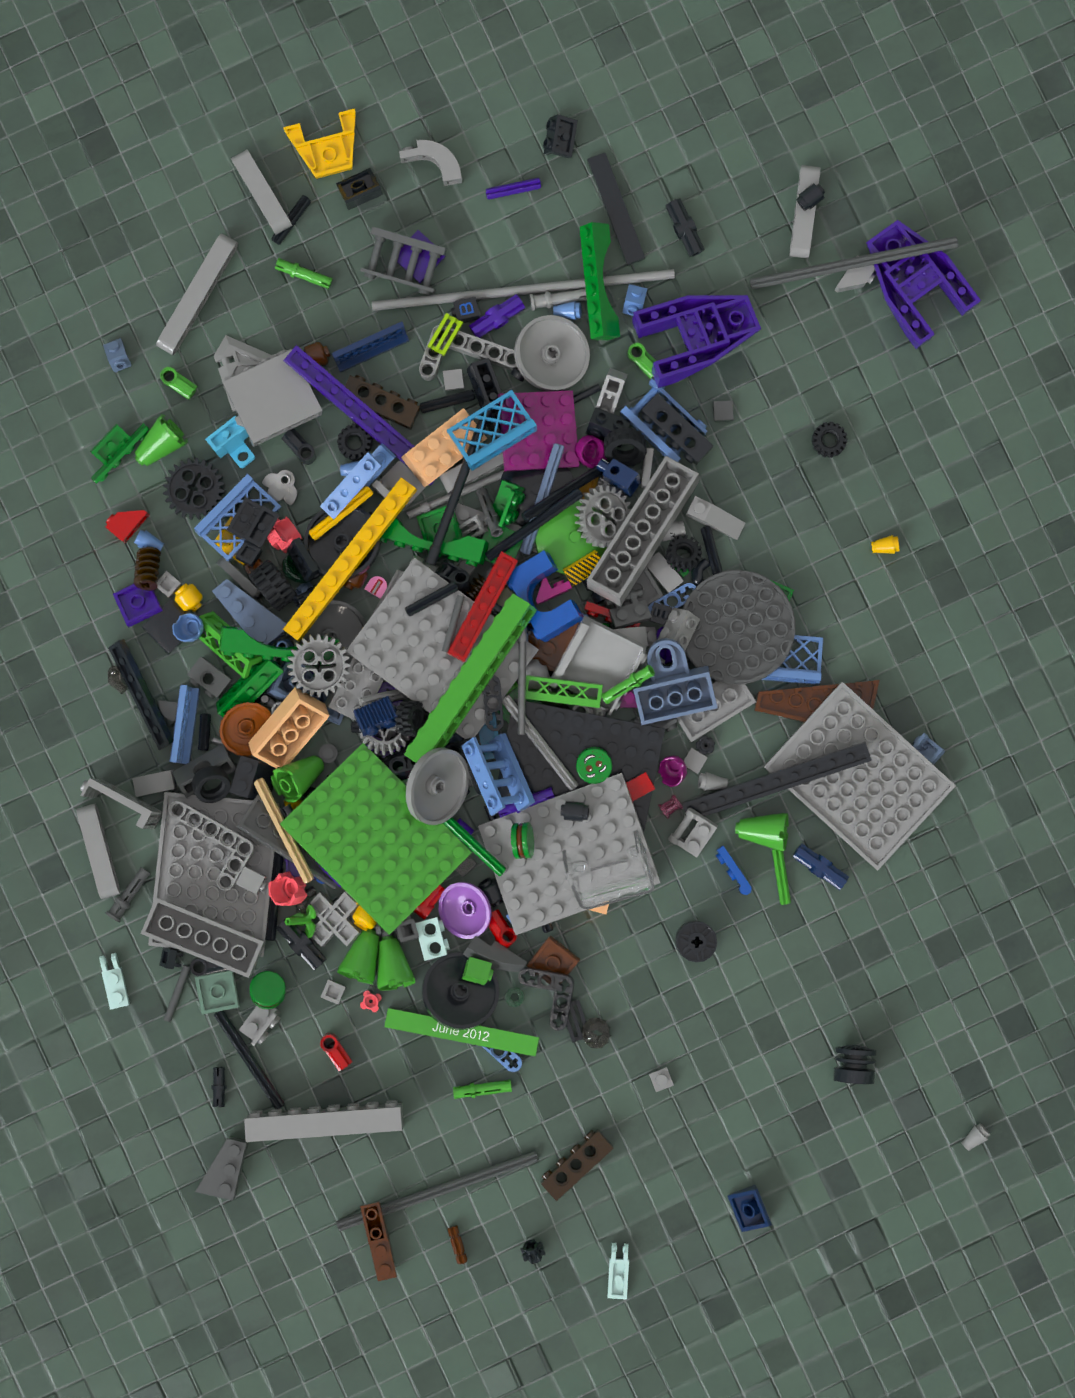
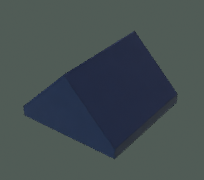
M756 1185L728 1195L741 1232L772 1225Z

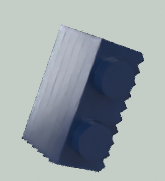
M389 696L353 711L354 718L363 736H373L378 733V730L385 727L386 729L392 728L397 723L395 721V718H397V715H395L396 710Z

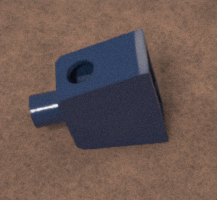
M601 459L596 467L603 472L604 480L607 483L621 490L622 493L630 498L641 483L639 473L615 459L610 463Z

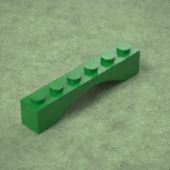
M591 222L579 227L590 337L592 340L608 341L620 337L619 318L608 300L603 280L604 258L611 243L609 224Z
M397 518L381 536V543L387 544V541L394 542V546L405 548V545L410 546L413 551L423 553V550L429 551L433 543L411 534ZM465 536L451 542H443L439 558H441V555L448 556L450 561L459 562L460 559L466 561V564L469 566L477 567V564H484L485 553L488 550L489 543L486 540L471 536Z
M221 626L219 650L223 651L224 655L235 656V653H243V657L254 658V655H262L263 659L274 660V657H281L282 661L292 662L287 657L294 656L291 649H298L297 646L275 647L266 645L249 636L240 627ZM335 638L334 644L339 642L338 638ZM311 651L306 652L304 659L311 660L314 653ZM325 652L323 658L330 660L333 657V652Z

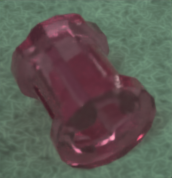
M674 794L664 804L658 805L667 819L678 809H683Z

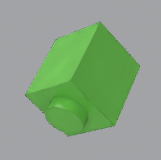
M469 957L466 961L462 979L485 985L488 980L491 981L493 975L492 963Z

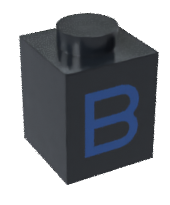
M476 297L453 302L454 308H450L452 317L463 323L480 318Z

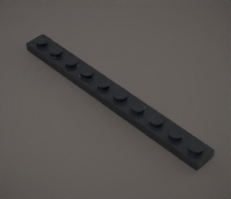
M865 741L683 802L682 805L685 812L688 808H692L703 816H707L870 762L872 759Z

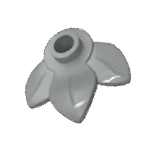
M282 470L278 474L270 473L263 479L262 484L269 487L267 494L276 502L282 499L289 505L295 502L297 489L294 486L295 476L291 471ZM283 476H286L288 478L287 483L283 482Z

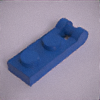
M721 846L716 849L718 854L715 856L721 864H726L729 869L726 872L732 881L736 879L738 882L739 892L744 895L750 894L752 890L750 884L725 847Z

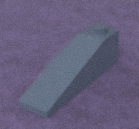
M283 662L281 667L284 672L269 686L266 694L281 702L284 701L297 684V682H291L294 675L291 676L287 673L292 668H288L286 664L292 662ZM310 671L304 674V678L307 680L313 677ZM316 692L312 695V697L325 703L328 697L324 692H321L320 697L317 696ZM327 707L329 713L327 721L340 725L344 715Z

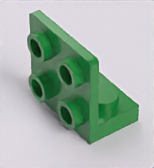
M505 479L501 482L493 505L495 512L500 517L499 527H505L517 520L519 515L517 511L518 506L523 503L525 498L524 487Z

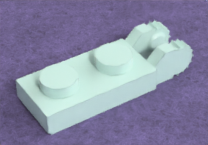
M111 954L114 966L112 970H108L105 956H100L99 959L103 971L102 977L110 1010L130 1005L122 967L119 965L117 954Z
M612 1243L611 1258H609L607 1298L627 1299L629 1272L628 1244L624 1243L623 1259L616 1258L617 1245Z

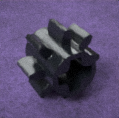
M535 1239L526 1241L523 1248H520L524 1262L529 1260L531 1264L540 1262L542 1256L546 1254L542 1242L537 1243Z

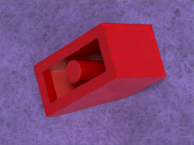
M145 510L117 512L107 519L105 528L126 544L150 514Z

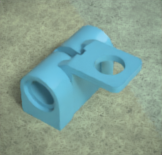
M234 416L205 440L220 459L229 453L242 469L255 459V455L244 443V440L249 436L244 427L237 425L236 416ZM242 452L248 453V458L245 461H239L238 459L239 454Z

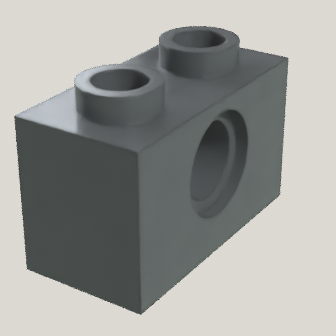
M201 656L187 674L190 677L189 681L196 687H199V685L206 689L204 693L212 699L214 697L220 699L233 682L231 678ZM208 674H212L214 677L211 684H206L204 681L205 676Z

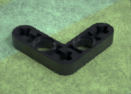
M532 967L523 968L518 975L521 984L555 991L550 1025L556 1031L563 1030L568 1024L574 979L568 974ZM528 971L530 976L535 977L539 973L537 983H535L536 979L534 978L526 981V977H523V974H526ZM549 975L552 979L551 984L544 985L541 977ZM567 979V983H570V985L566 987L565 993H558V991H563V984H560V982ZM560 997L567 1000V1006L564 1008L557 1005V999ZM566 1011V1014H561V1021H564V1023L557 1026V1022L554 1019L558 1018L559 1012Z

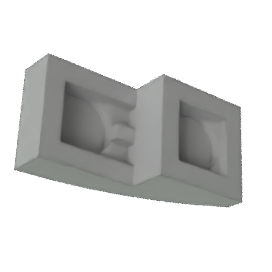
M659 552L648 562L647 569L668 593L683 582V579L671 568L670 564L668 565L667 560Z
M173 770L132 778L136 797L176 789Z

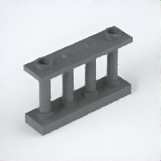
M372 226L370 234L375 235L374 239L376 241L368 269H360L361 272H365L364 276L372 279L378 276L419 288V293L430 295V292L435 293L436 289L430 288L437 259L441 255L446 256L447 248ZM388 239L393 241L392 245L394 247L385 275L375 272L382 244ZM405 244L411 246L412 253L405 278L402 280L393 276L401 247L403 248ZM423 249L429 251L430 259L423 284L419 285L413 283L412 278L419 253H422Z

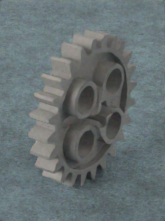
M609 485L596 486V488L589 489L590 493H583L585 499H579L582 505L576 506L580 511L574 514V516L579 517L575 524H580L577 531L583 532L581 538H587L586 543H592V546H599L600 548L609 546L628 513L632 510L627 508L630 505V502H625L627 496L621 495V490H616V487H609Z
M317 633L316 639H313L311 634L308 641L302 638V645L296 642L295 644L298 649H291L294 656L287 657L292 663L286 664L288 668H292L287 673L291 676L294 675L291 682H297L295 687L297 689L303 687L302 693L309 690L310 696L316 692L318 697H320L321 692L328 696V690L335 693V686L341 688L342 686L339 682L340 680L347 681L343 675L349 674V671L345 670V668L350 667V664L345 662L349 659V656L343 655L347 650L345 648L339 649L342 644L340 642L334 644V637L328 641L327 634L321 639L319 633ZM308 651L314 653L311 660L304 659V654ZM327 651L333 652V657L330 660L323 658L324 653ZM318 661L323 665L336 664L335 667L320 666L318 670L315 666L301 667L302 664L317 665ZM327 670L333 671V676L330 679L323 677ZM313 671L314 675L311 679L307 680L304 678L305 672Z

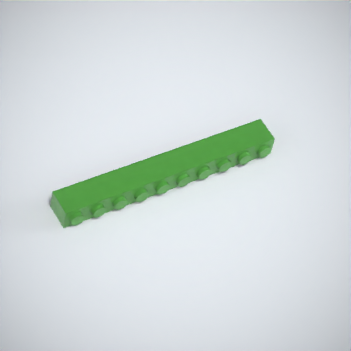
M512 594L505 601L503 609L495 616L492 625L484 632L478 646L474 647L471 656L462 665L457 677L451 681L449 689L441 696L438 705L431 711L424 726L418 730L417 736L408 745L404 754L406 757L417 763L427 752L435 748H445L536 613L537 609L515 594Z

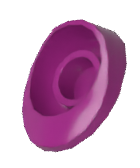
M586 435L578 441L575 449L576 456L585 467L592 469L598 465L601 459H607L605 458L602 440L593 435Z

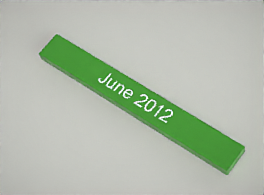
M388 1008L384 1026L386 1028L535 1057L540 1038L484 1026H477L467 1030H455L441 1025L432 1016Z

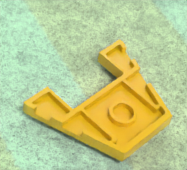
M355 108L338 113L343 132L305 142L300 123L283 127L285 134L316 179L353 169Z

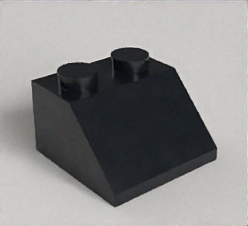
M240 756L229 792L254 800L259 794L254 782L257 779L264 778L272 794L274 787L271 776L274 775L273 770L276 768L267 763Z

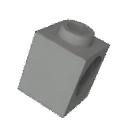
M244 866L236 884L258 894L259 891H264L268 882L265 881L267 876Z

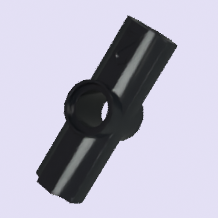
M681 198L668 203L665 207L673 221L674 231L679 240H682L689 257H694L703 252L705 249L697 234L696 225L692 217L688 215Z
M284 919L276 927L277 931L289 942L288 945L298 956H301L314 971L327 960L320 950L314 946L312 939L308 938L306 933L301 931L296 925H286Z

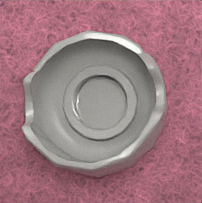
M537 659L531 660L527 665L526 675L550 678L547 666L540 664ZM529 680V689L539 690L542 687L538 681Z

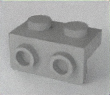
M673 608L658 640L664 638L673 639L679 642L685 651L700 619L688 610Z

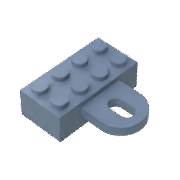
M659 639L650 646L647 652V663L654 669L655 676L642 682L640 687L633 688L642 725L717 708L708 666L689 670L684 648L673 639ZM663 648H668L671 651L673 662L670 666H664L661 662L659 652Z

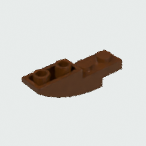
M380 1202L361 1205L360 1208L377 1280L382 1281L395 1278L397 1273Z

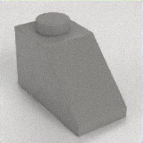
M874 265L847 270L834 291L838 293L862 288L866 283L871 284L876 276L873 273L875 271Z

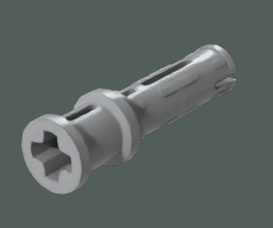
M586 288L552 294L548 291L545 294L539 295L529 294L532 311L543 307L550 309L553 305L573 301H587Z

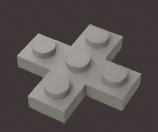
M319 892L310 902L315 909L316 916L320 919L315 926L312 938L321 947L325 946L334 935L346 946H350L360 935L361 931L349 919L359 904L356 905V901L347 892H344L335 903L323 892Z

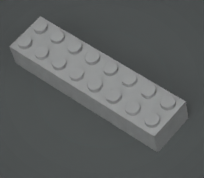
M665 456L588 577L587 588L621 607L698 485L699 473Z
M389 1100L385 1104L380 1105L378 1101L367 1102L366 1106H359V1103H349L346 1107H340V1104L328 1105L326 1109H321V1106H310L307 1110H301V1107H294L286 1112H282V1109H271L268 1113H263V1110H254L244 1118L246 1142L402 1131L404 1127L403 1104L398 1103V1100Z

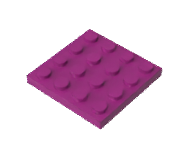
M573 390L514 393L530 418L536 423L537 431L503 452L504 471L546 469L555 443L564 446L558 468L579 467V459L576 456L575 450L577 432ZM505 393L498 394V398L504 395ZM509 397L504 400L502 407L513 409L515 402ZM501 411L500 420L510 422L512 412ZM515 413L513 423L521 424L526 421L522 414ZM500 424L501 434L507 433L510 425Z

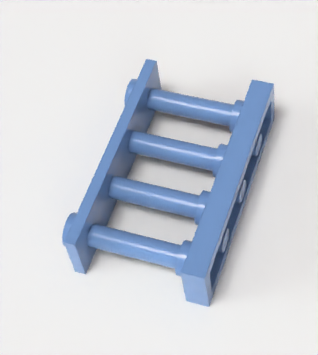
M651 379L649 385L652 389L633 408L625 406L620 411V415L624 419L631 421L630 425L637 431H641L645 439L664 457L667 456L679 463L681 460L679 457L681 450L677 451L673 447L669 448L665 444L667 437L663 438L659 434L656 435L651 430L653 424L649 425L645 421L642 422L638 418V413L658 393L703 436L707 433L706 425L699 419L696 421L664 390L665 386L658 388L655 380ZM659 413L656 416L657 420L660 419L663 413ZM673 426L670 429L671 433L677 428V426ZM687 439L684 442L685 446L691 441V439Z
M383 443L372 454L367 452L320 507L334 520L362 488L371 486L396 456Z
M506 733L499 734L488 742L489 744L479 745L476 737L463 744L461 747L491 816L505 808L507 804L515 803L517 810L523 811L535 803ZM492 751L496 761L486 762L483 752ZM500 769L504 779L494 780L490 770ZM507 786L511 796L501 797L497 787Z

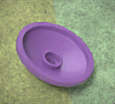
M457 882L448 886L442 892L438 909L440 918L448 931L464 939L478 937L486 931L491 921V906L487 896L480 888L468 882Z

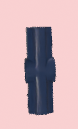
M802 843L792 856L802 865L809 868L808 870L820 879H824L838 890H841L849 876L833 866V863L820 854H816Z

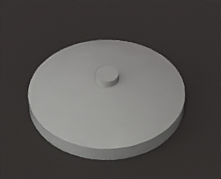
M546 315L535 318L521 330L515 342L514 357L519 372L531 385L544 391H562L572 387L583 377L589 365L590 349L585 335L576 324L564 317Z
M435 748L424 754L417 761L409 775L406 786L407 806L415 819L428 825H438L446 822L456 814L465 800L469 786V770L464 758L451 749Z

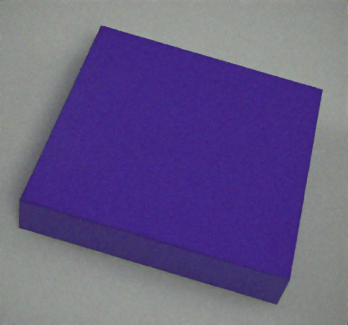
M419 230L410 237L433 244ZM404 244V247H401L397 263L407 271L412 250L411 246ZM423 249L422 253H419L413 278L419 284L424 280L430 259L429 251ZM441 255L437 259L435 268L446 256Z
M132 584L113 594L128 628L163 611L154 590H142Z

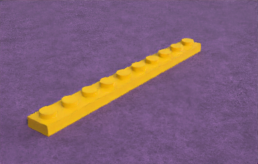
M403 478L399 479L283 628L286 633L300 642L416 493L417 489Z

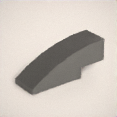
M477 936L473 938L463 953L468 958L473 957L492 963L491 968L503 971L520 972L527 964L525 960L497 941L490 946Z

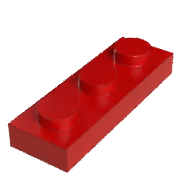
M588 601L586 602L584 610L587 611L588 615L595 618L600 615L606 617L605 621L612 623L609 616V610L611 609ZM640 623L630 625L624 628L639 627Z

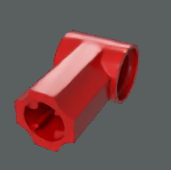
M439 885L413 912L425 920L435 907V903L440 899L445 888Z
M499 910L491 912V921L488 927L494 935L495 941L508 949L516 941L517 935L508 926ZM503 935L508 937L509 942L503 939Z
M327 1033L322 1037L320 1046L327 1053L338 1071L353 1062L335 1034ZM326 1038H332L335 1042V1045L333 1047H327L324 1044V1040Z

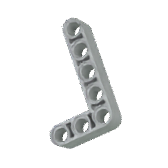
M439 325L435 326L431 332L419 366L420 376L426 381H431L436 377L443 358L441 354L437 357H431L429 352L432 349L428 348V344ZM447 326L443 327V332L446 330ZM451 328L440 347L441 350L445 347L454 329ZM461 331L457 333L455 338H462L464 340L463 344L458 346L452 342L449 347L451 350L480 360L489 358L491 364L508 370H513L514 367L517 368L516 363L509 364L507 362L510 356H514L513 349ZM437 338V340H436L435 343H434V346H435V347H436V345L438 344V342H439V340H440V339H438V338ZM474 344L482 346L478 352H474L471 347ZM492 350H497L500 355L497 358H492L489 353ZM431 367L433 372L430 375H425L423 369Z
M172 802L169 806V813L173 818L232 851L217 878V886L221 890L234 888L244 866H247L255 851L254 842L185 802ZM178 804L183 807L181 815H177L174 812V808ZM193 814H198L200 817V822L196 825L191 822ZM211 823L217 827V831L214 834H210L207 829ZM227 833H231L234 837L233 842L230 844L224 840V836ZM245 842L251 848L248 853H243L241 850V845ZM235 859L241 863V867L238 870H234L231 866L232 861ZM224 876H228L231 879L229 887H225L222 884Z

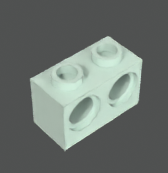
M435 917L415 923L424 961L448 954L447 950H450L448 939H444L442 932L445 931L442 920ZM432 923L435 925L436 932L434 934H428L425 931L427 924ZM431 943H439L441 946L440 952L433 953L430 949Z

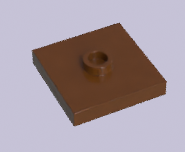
M549 936L526 966L569 975L580 961V958L552 936ZM543 975L541 977L547 983L551 984L552 979L549 975Z

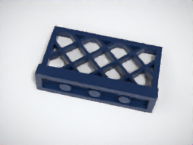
M401 321L337 350L332 355L341 373L409 342V338Z

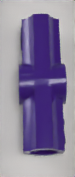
M515 294L502 304H497L490 308L484 316L471 323L469 327L475 337L482 338L492 330L503 327L509 322L510 318L523 311L525 306L519 296Z

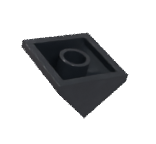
M371 168L336 183L348 210L383 195Z

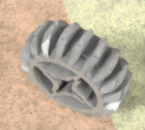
M396 725L387 729L385 736L384 728L378 730L375 736L381 737L382 741L372 736H363L360 733V738L364 739L363 743L368 745L369 750L374 749L376 754L382 751L384 756L386 751H389L391 755L394 749L399 752L400 746L405 747V741L410 740V736H404L398 732L399 728H396Z

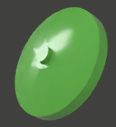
M579 500L541 526L535 539L537 553L539 554L543 550L550 553L558 568L556 572L565 575L563 572L564 568L592 551L596 550L601 558L607 549L606 546L605 548L592 546V543H586L587 538H581L583 532L577 531L580 524H575L579 517L574 516V514L580 511L576 506L582 505Z

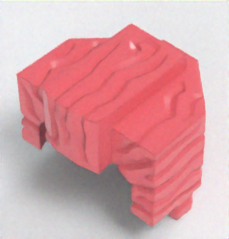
M285 517L283 520L278 518L267 536V540L276 550L281 549L285 554L294 539L300 538L303 540L301 534L288 517Z
M290 871L280 873L273 881L268 883L269 896L275 905H297L302 903L308 896L304 890L307 885L303 882L301 876L293 877Z

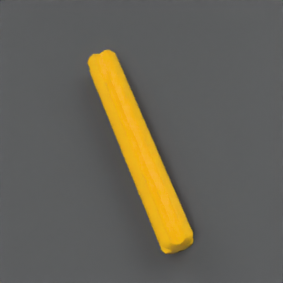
M368 486L362 488L334 520L327 516L309 531V535L314 540H317L371 497L373 491Z

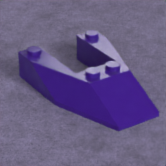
M897 220L867 241L866 244L869 253L873 254L928 241ZM943 251L874 264L884 299L915 349L929 341L935 333L915 308L914 302L938 285L961 316L972 310L981 301L948 255Z
M687 295L633 312L632 319L638 338L678 326L687 352L653 362L652 374L658 388L677 383L714 364L761 330L748 295Z

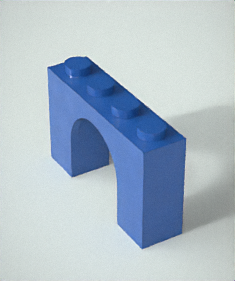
M543 550L514 568L507 581V585L512 591L514 590L518 597L537 609L533 602V591L536 585L547 576L556 572L558 568L550 553ZM570 599L548 612H540L537 609L529 623L534 627L532 630L534 636L538 640L547 642L582 621L584 616L577 603Z

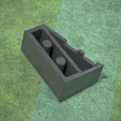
M228 1137L195 1192L233 1201L236 1197L248 1142L245 1139Z

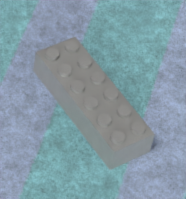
M155 898L140 933L250 979L265 945V942L158 898Z

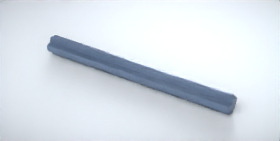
M557 443L553 445L535 504L550 495L564 451L563 445ZM539 528L523 539L520 552L527 555L531 554Z

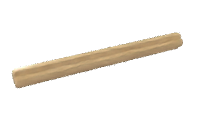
M264 778L257 779L254 785L303 882H311L314 877L296 841L280 825L284 817Z

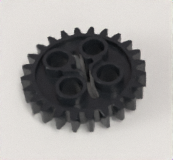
M188 458L187 464L180 460L181 466L178 467L174 464L175 471L168 470L171 477H165L168 484H163V487L168 490L163 492V495L169 496L165 502H172L169 508L171 510L176 508L175 514L177 515L182 512V518L189 514L190 520H193L194 515L200 520L201 514L206 516L207 512L211 511L218 504L217 501L223 499L220 494H224L225 491L220 489V487L225 486V483L219 482L223 476H216L219 470L217 468L212 470V463L206 466L205 459L201 464L198 458H195L194 463ZM188 472H192V480L185 481L184 475ZM199 473H201V477L198 479V482L196 483L197 476ZM205 479L211 480V485L208 488L202 487V482ZM196 484L198 491H194L192 494L190 487H194ZM180 490L186 491V496L183 499H178L177 493ZM191 497V503L187 505V502ZM197 497H204L202 505H195Z

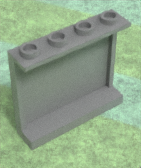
M286 349L282 350L272 359L265 358L255 367L248 366L242 370V373L236 376L231 374L225 377V381L222 382L223 388H225L253 447L322 415V409L309 383L283 361L292 349L289 351Z
M584 615L551 678L603 684L602 693L630 677L631 673L639 671L637 669L639 664L643 665L647 658L645 653L647 646ZM551 683L549 686L556 688L558 684ZM573 685L567 688L577 694L580 692V690ZM589 688L584 693L587 696L597 697L598 689ZM601 696L600 705L609 709L608 715L611 716L613 710H618L622 702L620 700L621 696L610 702V704H606Z
M89 778L81 786L80 790L82 793L80 796L97 798L101 792L140 813L141 816L136 826L142 829H155L162 816L161 810L105 780Z

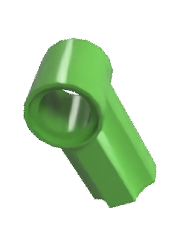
M641 343L632 344L627 353L629 360L634 362L651 379L653 377V362L656 360L645 350ZM638 348L642 354L640 357H634L631 350Z
M166 367L160 373V378L166 386H169L188 400L198 388L197 385L179 374L174 368ZM169 372L175 375L172 381L165 380V375Z

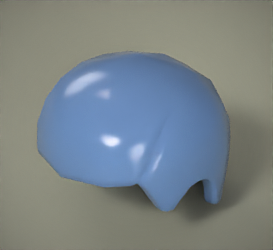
M192 613L180 615L177 622L172 625L173 635L177 640L183 642L196 641L204 630L203 621L198 615Z

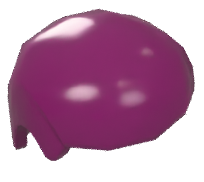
M671 755L666 756L660 762L658 773L663 778L662 783L669 787L678 786L685 779L687 767L682 758Z

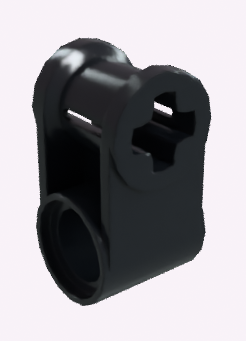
M443 560L442 566L435 573L448 583L455 582L459 591L463 594L466 593L470 588L468 572L448 560Z

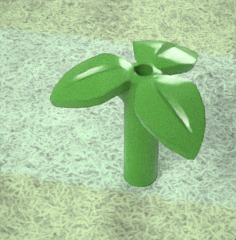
M310 904L306 909L307 915L304 912H299L285 919L286 925H306L305 933L308 938L313 936L316 926L311 921L316 918V912Z

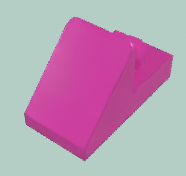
M544 578L536 598L537 606L572 590L570 582L561 580L553 584L554 588L551 589L547 578Z

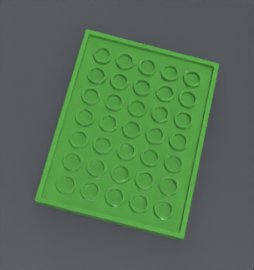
M364 743L280 823L285 831L388 935L472 853L443 823L428 825L412 816L406 802V785Z

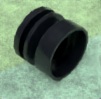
M695 920L686 922L678 929L675 944L680 955L688 961L703 962L709 959L716 951L717 937L710 926ZM696 936H698L699 940H702L698 947L691 943L692 940H695Z
M845 1045L835 1048V1052L842 1053L844 1056H835V1060L843 1062V1066L834 1067V1081L852 1084H874L875 1071L866 1067L868 1064L876 1063V1060L867 1058V1056H876V1050L860 1045Z

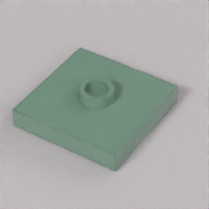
M225 970L195 976L202 1015L240 1007L233 971Z

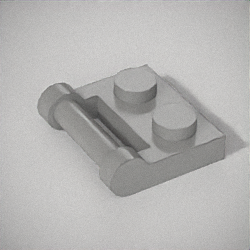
M688 808L685 812L686 816L674 834L671 833L668 840L697 858L718 825L694 809ZM692 819L698 821L685 840L680 838Z

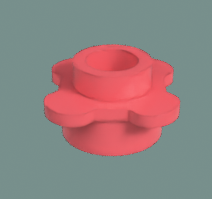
M365 991L363 993V1002L360 1003L361 1008L377 1012L382 996L379 993L373 994L370 991Z

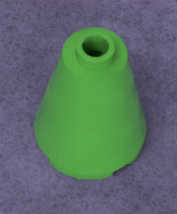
M164 414L157 418L135 451V459L142 466L144 464L149 466L188 443L187 439L183 440L182 438L185 435L171 419L166 421L164 419L166 415Z
M312 755L273 770L274 775L271 776L272 785L279 796L283 794L286 797L285 801L290 803L297 802L323 772L324 763L321 758Z
M788 813L740 819V822H736L735 833L739 834L741 839L778 851L786 850L788 840Z
M372 929L361 931L339 965L337 971L339 974L350 979H357L358 982L373 984L379 936L376 935V931Z
M393 936L383 937L382 941L379 942L378 989L380 991L398 989L397 987L400 986L408 987L415 984V977L398 939L393 938Z

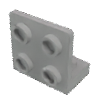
M398 461L380 481L376 480L372 487L385 499L400 478L414 486L417 491L402 509L401 514L425 488L413 472L401 461Z
M256 1006L239 1031L253 1040L251 1043L253 1046L258 1043L261 1044L269 1035L267 1030L275 1027L281 1019L279 1017L281 1012L276 1008L262 1009Z

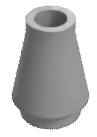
M708 772L700 773L698 779V787L703 789V791L727 788L728 784L727 778H722Z
M979 1123L977 1126L974 1125L961 1143L970 1151L987 1141L991 1134Z

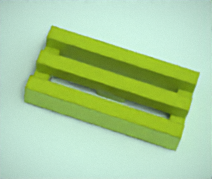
M446 313L430 340L428 348L445 356L463 322ZM447 320H450V323L448 324L446 330L444 331L442 337L440 338L438 344L435 347V341L437 340ZM453 324H457L445 347L441 350L440 347Z

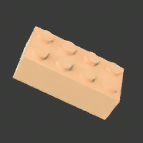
M464 408L401 457L424 488L463 458L461 452L447 433V429L470 416ZM472 420L470 427L476 428L477 424ZM457 429L453 434L456 438L464 439L466 430ZM469 431L467 440L471 441L473 431ZM484 434L480 443L487 439V437ZM466 444L465 452H467L469 444Z
M294 687L248 742L252 755L275 768L291 763L329 718L325 703L307 693H302V690Z

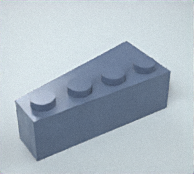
M228 579L212 590L240 627L255 640L271 646L286 633L283 630L286 626L285 622Z

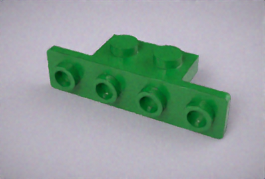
M143 423L129 436L116 424L90 451L103 463L102 467L91 479L96 484L99 481H104L112 467L116 468L121 463V458L125 454L132 452L135 448L134 444L138 440L141 441L145 438L149 428Z

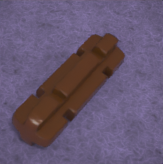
M451 1226L448 1228L449 1237L451 1236L450 1240L454 1254L457 1255V1263L464 1264L467 1262V1256L464 1253L465 1250L461 1236L458 1235V1226Z

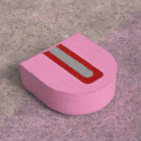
M375 576L369 580L364 589L381 599L387 589V582L384 578Z

